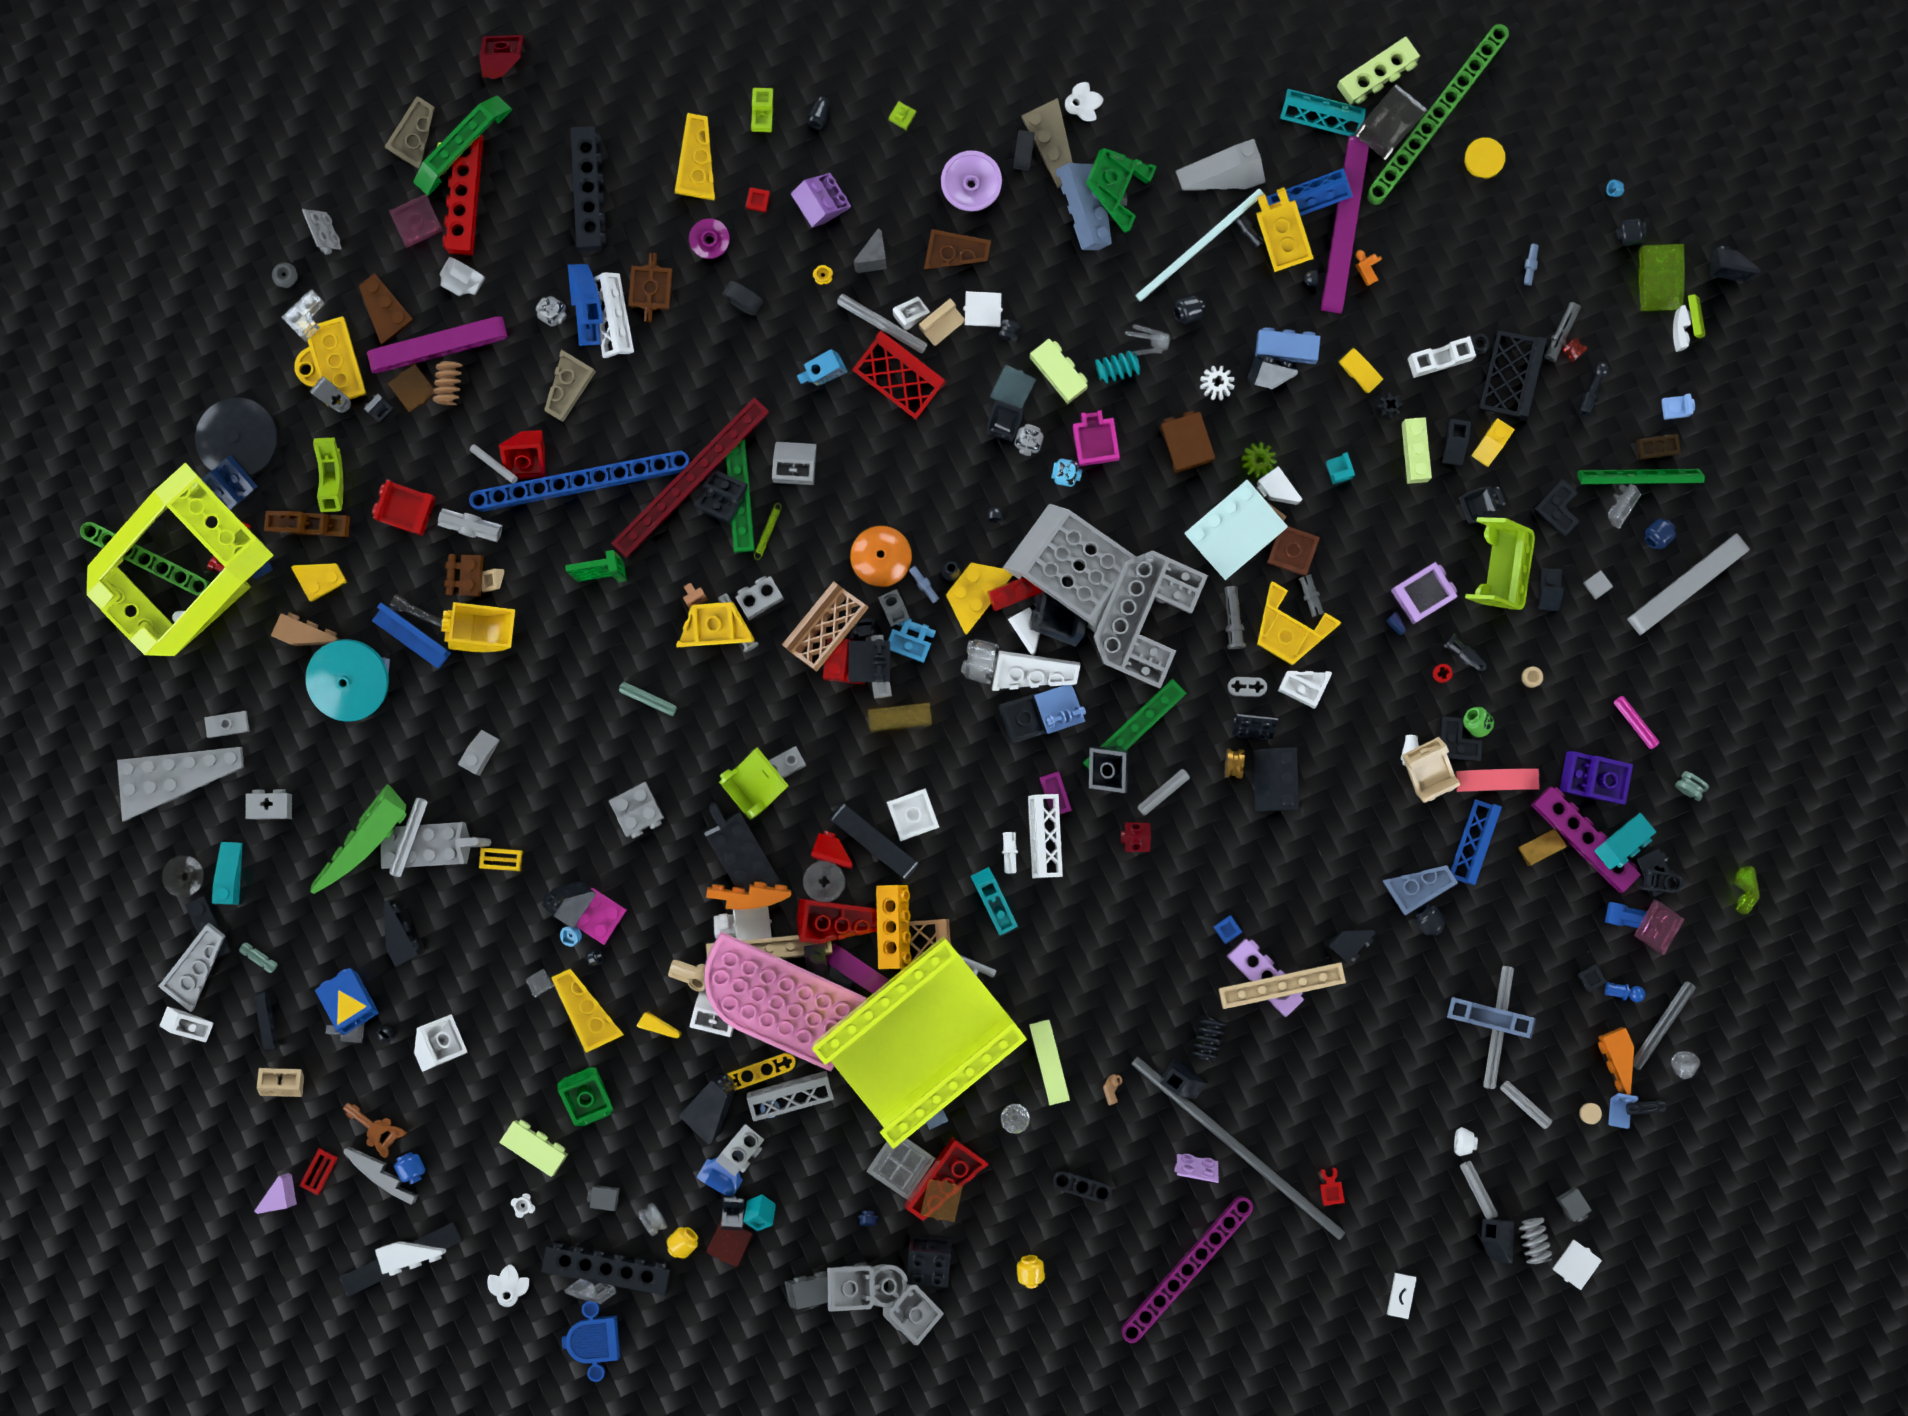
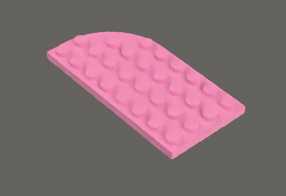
M720 932L705 964L704 982L707 997L714 1011L724 1022L745 1034L828 1071H832L834 1065L831 1061L825 1065L812 1050L813 1043L867 999L866 997L723 932Z

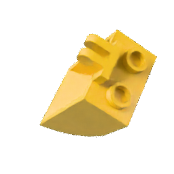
M453 602L452 610L443 611L441 631L445 632L444 642H448V649L470 652H496L509 649L512 643L515 609Z

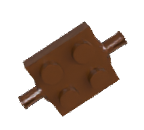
M649 253L648 265L631 266L628 306L645 310L643 321L649 323L652 322L654 310H670L673 270L672 268H661L656 265L657 253Z

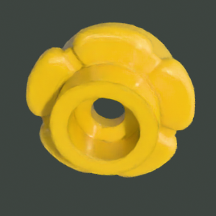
M826 265L818 266L813 272L815 282L820 285L828 284L832 280L833 271Z

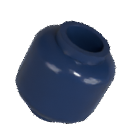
M1663 519L1654 521L1645 530L1646 543L1653 549H1664L1676 537L1674 524L1669 520L1665 521Z

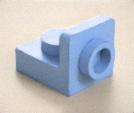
M1691 394L1663 398L1661 400L1664 420L1689 417L1695 410V401L1691 399Z

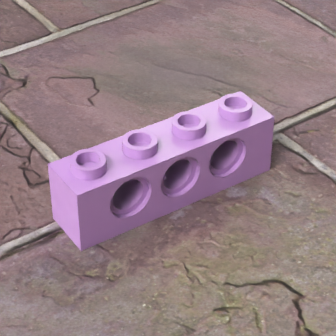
M1244 939L1227 955L1250 981L1262 979V973L1266 970L1271 972L1272 977L1285 974L1282 970L1277 972L1272 966L1274 962L1266 954L1262 956L1258 952L1260 947L1252 939L1250 941ZM1251 955H1254L1258 960L1255 967H1250L1247 964V959ZM1301 992L1268 1000L1284 1017H1287L1304 999L1301 997L1303 994Z

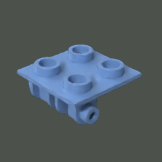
M1064 685L1034 695L1048 734L1085 722L1083 715L1086 714V710L1084 707H1080L1072 685Z

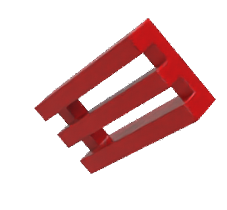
M319 1148L299 1186L319 1195L339 1157ZM323 1155L324 1158L315 1176L313 1177L310 1185H307L306 1183L309 1180L320 1156ZM328 1159H331L322 1179L320 1180L317 1188L315 1189L314 1186L321 1172L323 1171Z

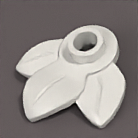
M1082 82L1077 84L1073 88L1072 94L1066 98L1065 108L1070 114H1077L1084 121L1096 120L1094 110L1100 107L1104 99L1100 94L1090 92L1089 83Z
M508 1265L502 1270L500 1276H488V1289L493 1295L497 1296L500 1305L511 1307L517 1302L519 1296L527 1292L529 1278H519L517 1270L512 1265ZM509 1292L511 1297L505 1300L504 1294Z

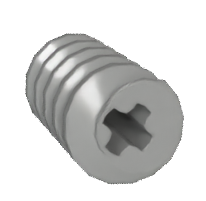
M1544 1218L1522 1221L1524 1225L1519 1227V1230L1526 1232L1520 1237L1528 1240L1522 1245L1530 1249L1524 1254L1532 1257L1526 1261L1527 1263L1539 1264L1552 1260L1548 1258L1552 1255V1252L1545 1250L1550 1247V1243L1543 1242L1548 1239V1235L1542 1233L1546 1230V1227L1540 1225L1544 1222Z

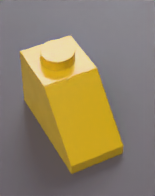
M1497 418L1471 456L1489 467L1515 429Z

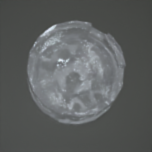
M1010 1104L1003 1109L1001 1123L1008 1132L1020 1133L1029 1125L1030 1116L1024 1106Z
M651 1203L647 1206V1209L638 1211V1215L650 1235L654 1236L658 1233V1230L667 1228V1224L655 1204Z

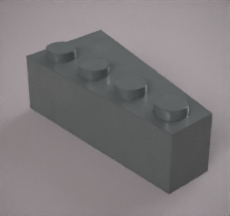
M866 1262L854 1264V1266L865 1265L873 1268L872 1265H867ZM826 1271L814 1273V1276L810 1277L800 1276L793 1278L794 1280L785 1281L790 1307L802 1309L828 1303V1273Z

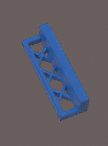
M1344 168L1286 189L1289 202L1296 201L1300 216L1353 197ZM1278 193L1267 196L1269 205L1277 203L1275 201L1279 200Z
M380 603L377 607L380 610L372 621L433 666L440 669L451 652L389 607Z
M1474 800L1450 870L1456 880L1469 885L1476 884L1502 808L1501 806ZM1478 805L1489 809L1487 816L1481 820L1478 819L1475 813ZM1478 824L1481 831L1480 836L1472 840L1469 834L1470 827ZM1471 843L1474 854L1466 859L1462 851L1464 846ZM1463 863L1468 870L1465 878L1455 875L1457 866Z

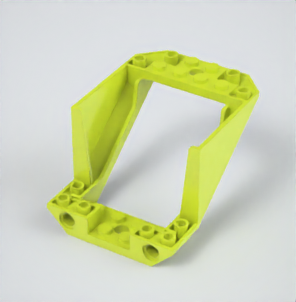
M184 463L153 491L88 565L87 596L144 655L176 656L251 588L246 581L274 555L227 508L189 465ZM167 508L178 517L225 567L174 624L118 567L123 562V556ZM210 516H214L218 520V524L214 528H209L206 525V520ZM129 605H133L137 609V613L133 617L126 615L125 610Z

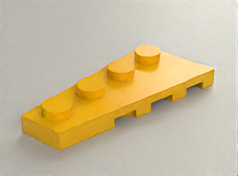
M687 113L674 193L714 201L708 117Z
M571 969L551 977L586 1053L624 1035Z

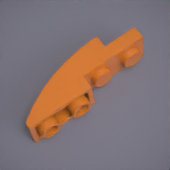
M754 882V885L750 884L749 892H745L744 888L733 887L732 890L724 889L723 885L712 884V887H707L706 898L726 900V909L737 910L769 906L791 896V890L787 889V886L775 884V888L767 887V883Z

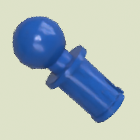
M1607 982L1605 985V995L1620 997L1623 1000L1630 997L1634 1002H1641L1645 998V991L1639 986L1629 989V984L1619 985Z

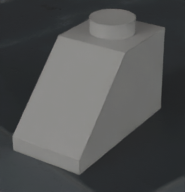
M481 730L467 747L458 765L480 776L500 740Z

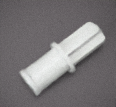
M1005 832L1003 833L1004 851H1002V854H1004V871L1007 874L1016 873V854H1018V851H1016V833Z

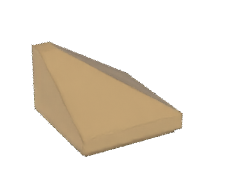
M504 569L483 571L482 592L500 589Z

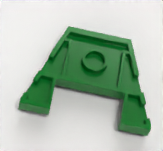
M1105 148L1101 149L1097 155L1086 184L1125 233L1130 231L1136 215L1120 204L1132 174L1147 184L1151 181L1156 166L1143 164L1140 160L1126 158V155Z

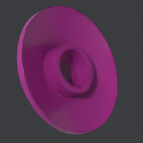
M703 219L697 222L689 234V243L695 254L705 259L721 256L727 250L730 241L727 228L716 219ZM707 238H713V243L708 244L706 242Z

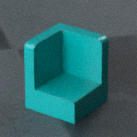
M1347 452L1343 453L1340 457L1326 461L1333 484L1352 479L1355 476Z
M763 1195L749 1199L746 1203L743 1222L757 1232L773 1226L776 1204Z

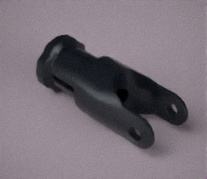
M1456 633L1443 645L1445 649L1448 648L1457 655L1456 658L1463 664L1472 666L1478 671L1486 669L1487 665L1479 657L1477 651L1469 644L1466 645L1462 642Z

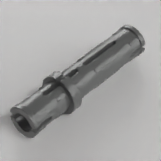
M1569 302V306L1555 335H1552L1550 338L1551 343L1544 355L1545 359L1556 362L1562 347L1567 343L1566 338L1581 309L1580 305ZM1569 316H1570V319H1569V322H1568L1566 328L1563 329L1564 326H1565V324H1566V322H1567V320H1568V318H1569ZM1560 335H1562L1561 338H1560V340H1559V343H1558L1557 347L1555 348V345H1556V343H1557V341H1558Z

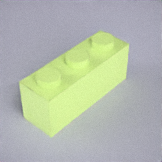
M1048 339L1030 353V359L1065 402L1069 404L1087 390L1088 385L1086 383L1088 381L1081 372L1079 374L1073 368L1075 365L1072 360L1062 355V349L1059 344Z
M1426 417L1405 419L1401 425L1407 484L1428 482L1432 476Z
M523 1120L513 1121L499 1143L550 1177L554 1176L568 1155L564 1152L565 1148L556 1142L553 1145L547 1141L548 1137L542 1132L537 1131L535 1133L530 1129L531 1125Z

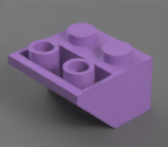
M831 173L806 179L791 193L811 227L825 224L851 207Z

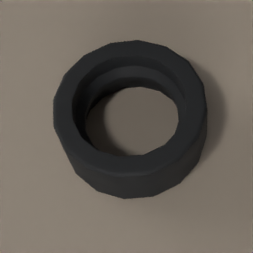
M1019 130L1014 169L1030 170L1035 132Z
M730 281L722 293L728 302L750 315H755L763 303L762 299L754 292L734 281Z

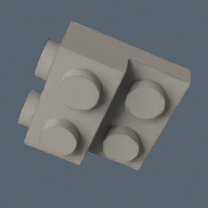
M646 782L609 800L626 837L631 836L634 839L643 834L642 830L650 827V829L656 828L662 824L661 820L665 819Z

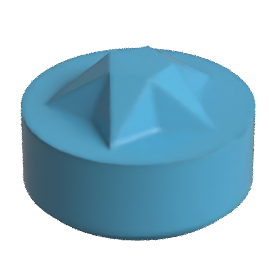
M566 926L561 930L560 938L566 946L572 947L581 941L582 934L577 926L574 928Z

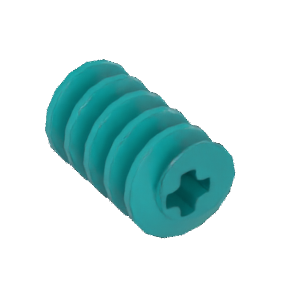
M1135 350L1134 355L1131 351H1127L1126 358L1123 353H1119L1118 360L1115 355H1111L1110 361L1107 357H1104L1103 363L1099 359L1095 360L1100 381L1103 379L1106 384L1109 377L1116 381L1118 374L1121 379H1124L1125 372H1127L1129 377H1132L1133 370L1137 375H1140V366Z

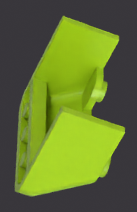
M1477 517V522L1487 526L1484 531V537L1492 545L1487 584H1480L1475 594H1466L1465 598L1483 605L1521 610L1526 602L1535 541L1534 532L1532 529L1507 518Z

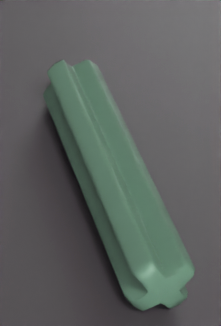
M626 682L620 685L619 692L668 715L673 716L677 710L676 705Z

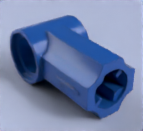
M1608 903L1605 923L1646 929L1649 921V912L1628 908L1623 904Z

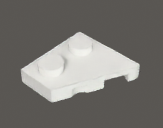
M1287 671L1278 691L1315 709L1332 672Z

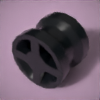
M1003 320V328L999 331L998 336L1010 342H1017V334L1021 330L1022 325L1011 320Z

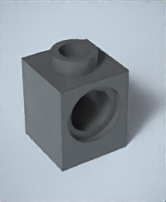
M897 589L878 597L891 627L910 619Z
M593 1186L592 1190L588 1191L587 1196L590 1208L615 1211L618 1205L620 1188Z
M1573 1187L1556 1198L1571 1221H1583L1588 1217L1587 1213L1592 1211L1577 1188Z

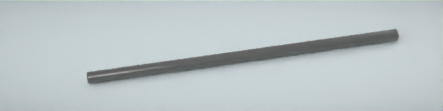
M1138 1056L1135 1058L1131 1065L1333 1236L1338 1240L1344 1236V1230L1188 1098L1176 1095L1160 1084L1161 1076Z

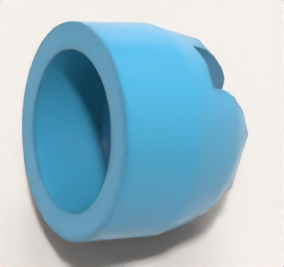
M1611 180L1607 185V194L1613 197L1621 196L1624 193V184L1618 180Z

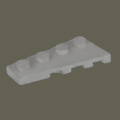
M208 923L158 987L192 1012L225 935Z

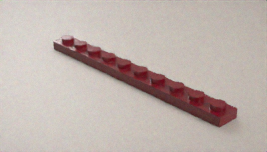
M754 397L611 544L628 558L770 412Z

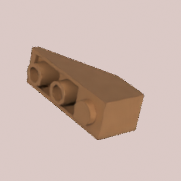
M289 612L287 616L280 614L271 634L272 637L293 646L321 645L341 640L336 637V632L325 629L323 632L317 629L319 625L308 620L306 624L299 621V616Z

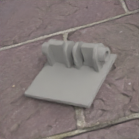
M303 209L302 212L321 252L327 255L332 253V249L341 250L340 239L333 229L332 220L327 212Z

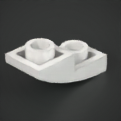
M1685 305L1676 310L1673 322V339L1676 352L1686 349L1690 342L1689 334L1684 329L1691 325L1692 319L1691 313L1686 309Z

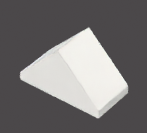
M919 297L893 308L894 318L905 331L930 313Z

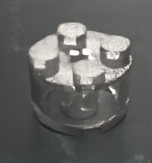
M979 639L969 640L966 651L969 653L968 660H964L961 669L965 678L990 684L991 681L988 678H993L998 659V655H995L996 649L1000 650V645Z
M818 861L812 864L804 874V889L815 901L832 902L839 898L845 889V875L841 868L832 862ZM823 876H827V880H830V884H826V888H822V884L819 883V879L822 880Z

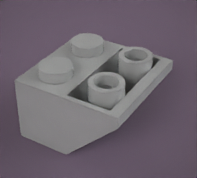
M776 442L772 469L773 483L814 485L817 444Z

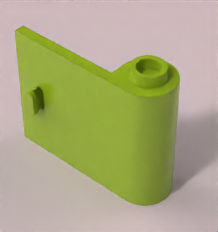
M758 747L733 771L728 769L721 774V780L719 781L750 821L764 811L788 787V784Z

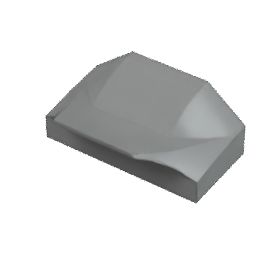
M451 257L448 258L439 274L441 276L440 286L458 296L468 293L476 295L485 280L483 275Z

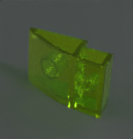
M1684 244L1642 246L1639 249L1640 270L1638 271L1641 311L1677 310L1683 306Z

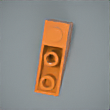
M1621 1027L1599 1036L1600 1042L1598 1045L1601 1052L1606 1054L1608 1058L1606 1064L1609 1071L1614 1073L1616 1077L1615 1086L1618 1092L1631 1095L1634 1046L1627 1029Z

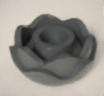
M283 262L274 267L272 279L277 286L289 288L297 281L296 268L292 264Z

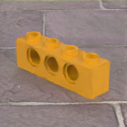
M908 885L876 886L878 969H902L911 962V934L909 932L910 893Z

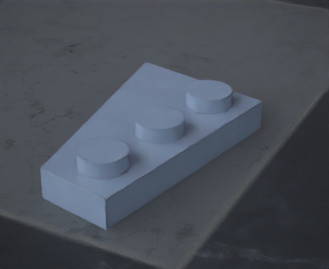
M1447 865L1383 880V883L1404 916L1458 884Z

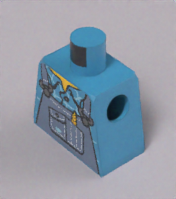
M830 349L805 363L806 371L797 375L802 386L810 382L819 386L847 373V370L840 355Z

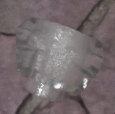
M1679 1052L1671 1058V1065L1676 1075L1687 1079L1695 1075L1700 1066V1060L1693 1053Z

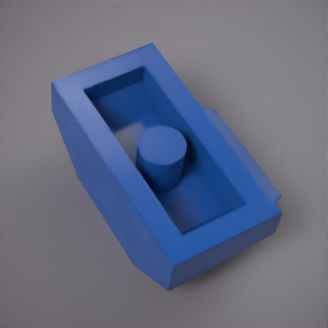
M717 1158L707 1159L697 1178L728 1197L734 1196L743 1181L740 1173L738 1172L736 1176H733L715 1161Z

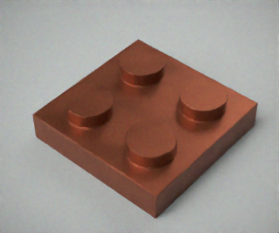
M1288 526L1276 537L1267 563L1306 577L1320 537Z

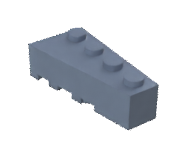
M1067 163L1055 171L1057 177L1061 179L1063 185L1061 189L1063 195L1066 194L1069 203L1067 207L1069 214L1073 215L1075 221L1074 228L1081 249L1100 250L1112 243L1108 211L1086 184L1093 164Z

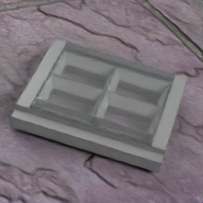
M908 1138L894 1149L886 1142L867 1169V1172L908 1200L936 1158Z

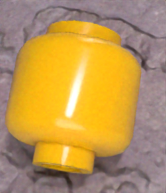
M689 1227L677 1228L667 1239L669 1254L675 1258L684 1259L697 1248V1234Z
M1035 1255L1022 1257L1017 1263L1019 1283L1026 1285L1027 1288L1038 1287V1284L1042 1283L1045 1278L1042 1260L1038 1259Z

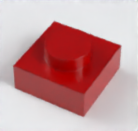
M750 187L746 209L766 213L770 191Z

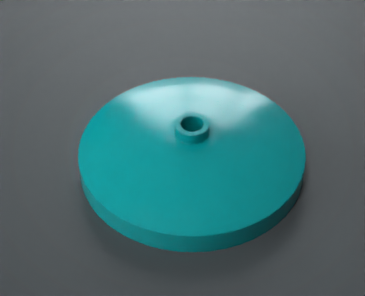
M341 639L326 644L313 655L307 667L306 687L312 702L321 712L336 720L357 721L371 715L381 706L388 692L389 677L384 661L373 648L357 640Z

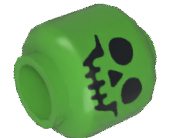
M1483 707L1471 708L1464 716V726L1475 737L1488 735L1494 727L1493 717Z

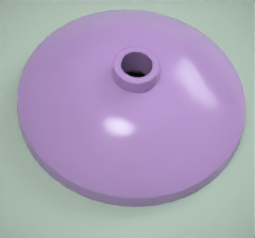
M964 151L953 156L946 163L941 175V187L946 199L953 206L964 211H979L987 208L996 200L1002 186V176L996 162L988 155L978 151ZM973 182L975 186L973 188L968 187V183Z

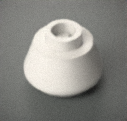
M1463 1127L1456 1130L1454 1152L1458 1156L1471 1154L1473 1150L1477 1149L1478 1138L1474 1137L1473 1132Z

